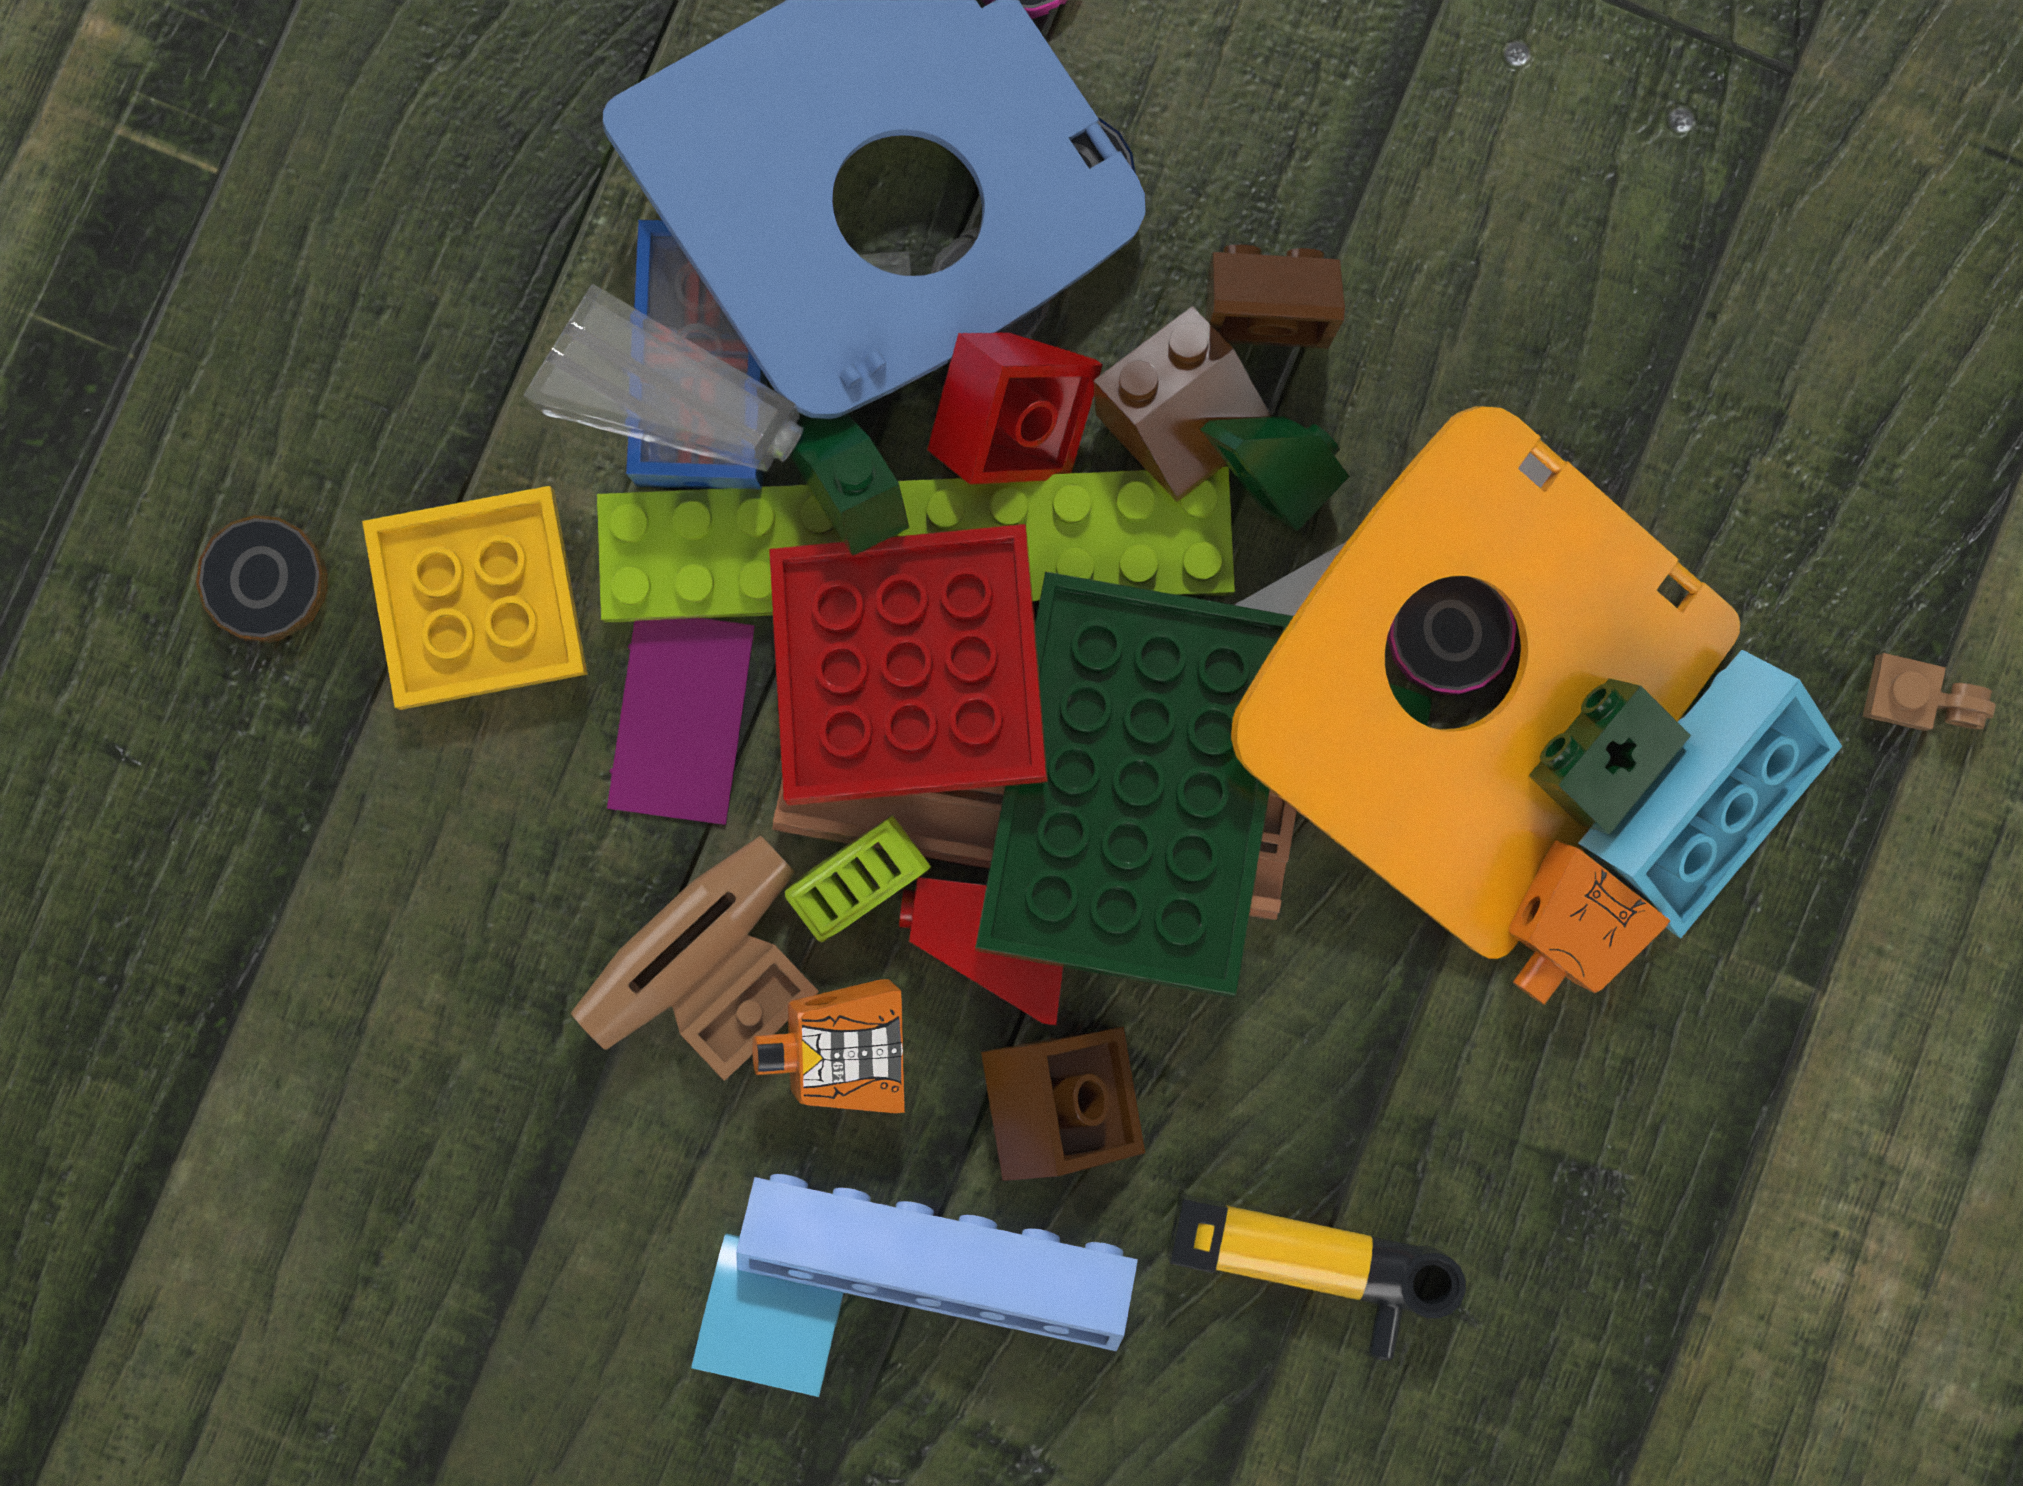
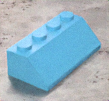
M1744 650L1738 653L1726 669L1717 674L1710 688L1688 714L1678 721L1691 735L1690 738L1611 834L1589 828V831L1578 842L1590 858L1671 920L1666 928L1679 938H1682L1842 747L1800 679Z

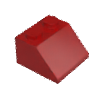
M958 333L927 450L969 484L1047 481L1053 474H1070L1094 397L1093 380L1100 376L1103 364L1094 358L1012 333Z

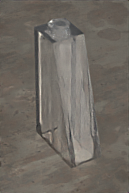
M593 283L523 394L536 410L548 416L763 471H768L775 458L782 462L788 458L803 430L802 427L796 424L801 416L794 402Z

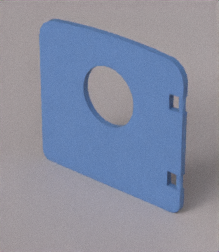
M786 0L614 96L607 102L603 110V129L607 138L778 396L792 410L810 418L833 419L841 417L951 361L958 333H1000L1073 285L1128 244L1136 235L1145 215V193L1137 175L1121 151L1118 152L1105 134L1098 123V117L1019 0H995L983 8L980 7L976 0ZM1085 132L1104 159V161L1090 169L1071 142V140ZM890 136L920 137L943 146L957 156L966 166L979 190L982 204V222L975 243L959 261L933 274L903 276L886 272L871 265L849 246L836 223L832 203L835 179L844 163L864 145Z

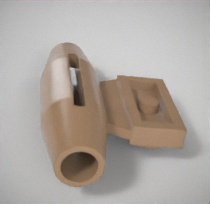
M762 836L757 837L694 879L621 947L571 1011V1015L603 1049L607 1050L672 1006L680 1035L725 1081L753 1054L752 1044L754 1036L773 1035L788 1021L789 1002L813 996L819 992L776 945L748 935L795 874L794 870Z

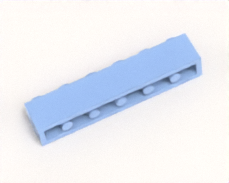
M774 1174L770 1176V1180L754 1177L736 1250L737 1270L1117 1351L1124 1337L1138 1259L1124 1257L1123 1250L1114 1245L1090 1242L1085 1245V1248L1060 1243L1058 1235L1041 1229H1024L1022 1234L998 1230L997 1224L994 1221L980 1216L962 1215L959 1217V1221L933 1216V1209L915 1202L902 1201L898 1202L896 1207L870 1202L871 1197L868 1194L855 1189L836 1188L833 1190V1194L807 1189L808 1184L804 1180L790 1175Z

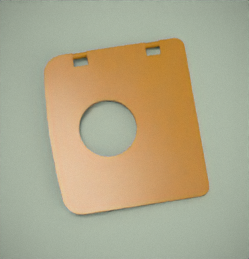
M1475 406L1458 412L1445 423L1376 503L1333 559L1280 636L1237 706L1232 720L1231 741L1237 759L1251 775L1471 950L1486 958L1498 959L1506 956L1519 942L1509 933V926L1551 845L1557 840L1579 848L1584 852L1578 842L1589 831V827L1578 824L1529 777V774L1541 761L1540 755L1544 747L1551 739L1568 729L1582 712L1581 705L1586 696L1599 685L1606 683L1609 678L1641 685L1678 722L1735 644L1740 633V620L1731 605L1706 583L1700 582L1678 562V558L1573 465L1560 458L1520 418L1503 408ZM1529 453L1552 472L1541 488L1518 469ZM1667 575L1689 592L1678 608L1657 591ZM1469 576L1495 589L1512 610L1518 625L1521 644L1518 671L1505 698L1484 718L1473 724L1455 729L1431 728L1412 718L1401 707L1392 693L1385 669L1387 636L1400 608L1420 588L1445 577Z

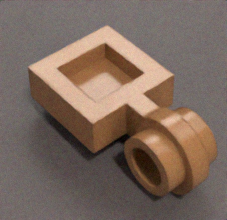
M1882 653L1875 656L1863 717L1927 731L1933 729L1937 709L1947 711L1945 722L1948 724L1970 729H1984L1986 719L1993 718L1996 704L1990 701L1992 691L1977 685L1953 683L1950 694L1942 693L1941 688L1946 667Z

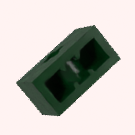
M1609 678L1606 683L1599 685L1586 696L1581 705L1582 712L1568 729L1547 743L1541 752V761L1529 774V777L1578 824L1610 835L1691 735L1641 685Z

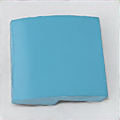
M725 1234L691 1368L819 1397L844 1293L737 1270L736 1250L740 1236Z

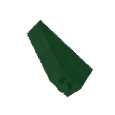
M788 405L767 414L769 423L852 556L910 528L897 479L869 436L848 414L833 419L810 418L792 410Z

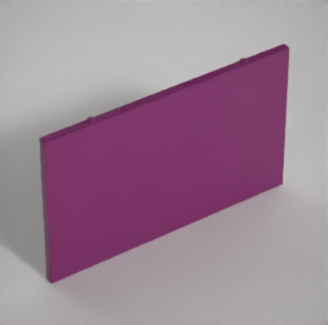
M705 618L634 621L632 641L628 645L630 654L613 768L610 769L612 776L607 809L726 825L755 625Z

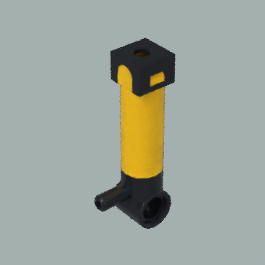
M1179 1193L1166 1255L1170 1264L1212 1273L1218 1270L1378 1304L1368 1351L1373 1358L1390 1361L1394 1358L1403 1310L1415 1312L1426 1318H1442L1452 1314L1461 1305L1466 1293V1279L1461 1267L1444 1252L1431 1246L1406 1244L1231 1207L1220 1201ZM1428 1265L1439 1266L1443 1273L1441 1289L1431 1297L1416 1296L1413 1289V1280L1416 1273Z

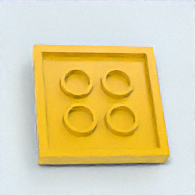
M551 486L362 521L395 708L403 710L588 675L555 490Z

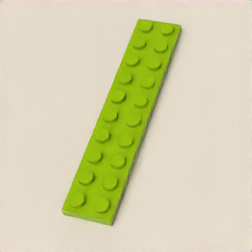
M1222 467L1178 502L1166 492L1147 470L1053 474L1047 481L969 484L962 478L898 481L910 528L892 537L1026 524L1033 604H1039L1045 571L1186 597L1228 596L1235 593L1229 467ZM808 485L762 487V490L724 488L597 494L601 620L607 623L773 615L769 549L843 541Z

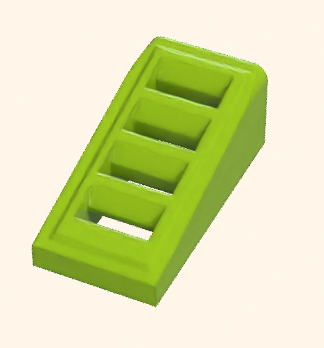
M891 815L804 873L785 891V897L819 942H824L918 878L931 866L895 817ZM877 842L880 843L900 870L898 873H892L873 845ZM856 857L859 858L878 886L874 887L854 860ZM833 873H838L856 897L855 901L851 899Z

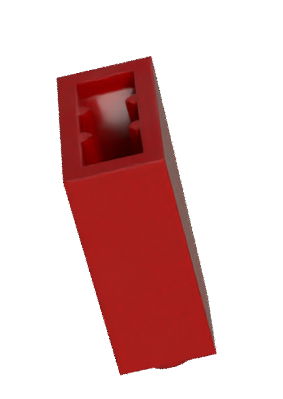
M918 877L916 890H903L899 927L911 929L909 942L1041 1023L1056 1025L1063 967L975 951L987 885Z

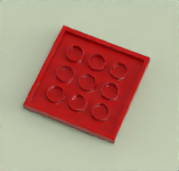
M1026 524L890 537L854 556L851 555L844 542L769 549L783 797L788 806L1048 782Z

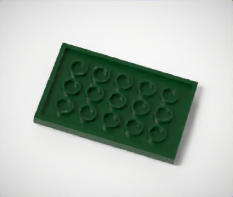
M1045 571L1035 631L1048 782L1005 786L975 951L1234 998L1236 996L1270 789L1251 775L1237 759L1231 741L1232 720L1237 706L1294 616Z

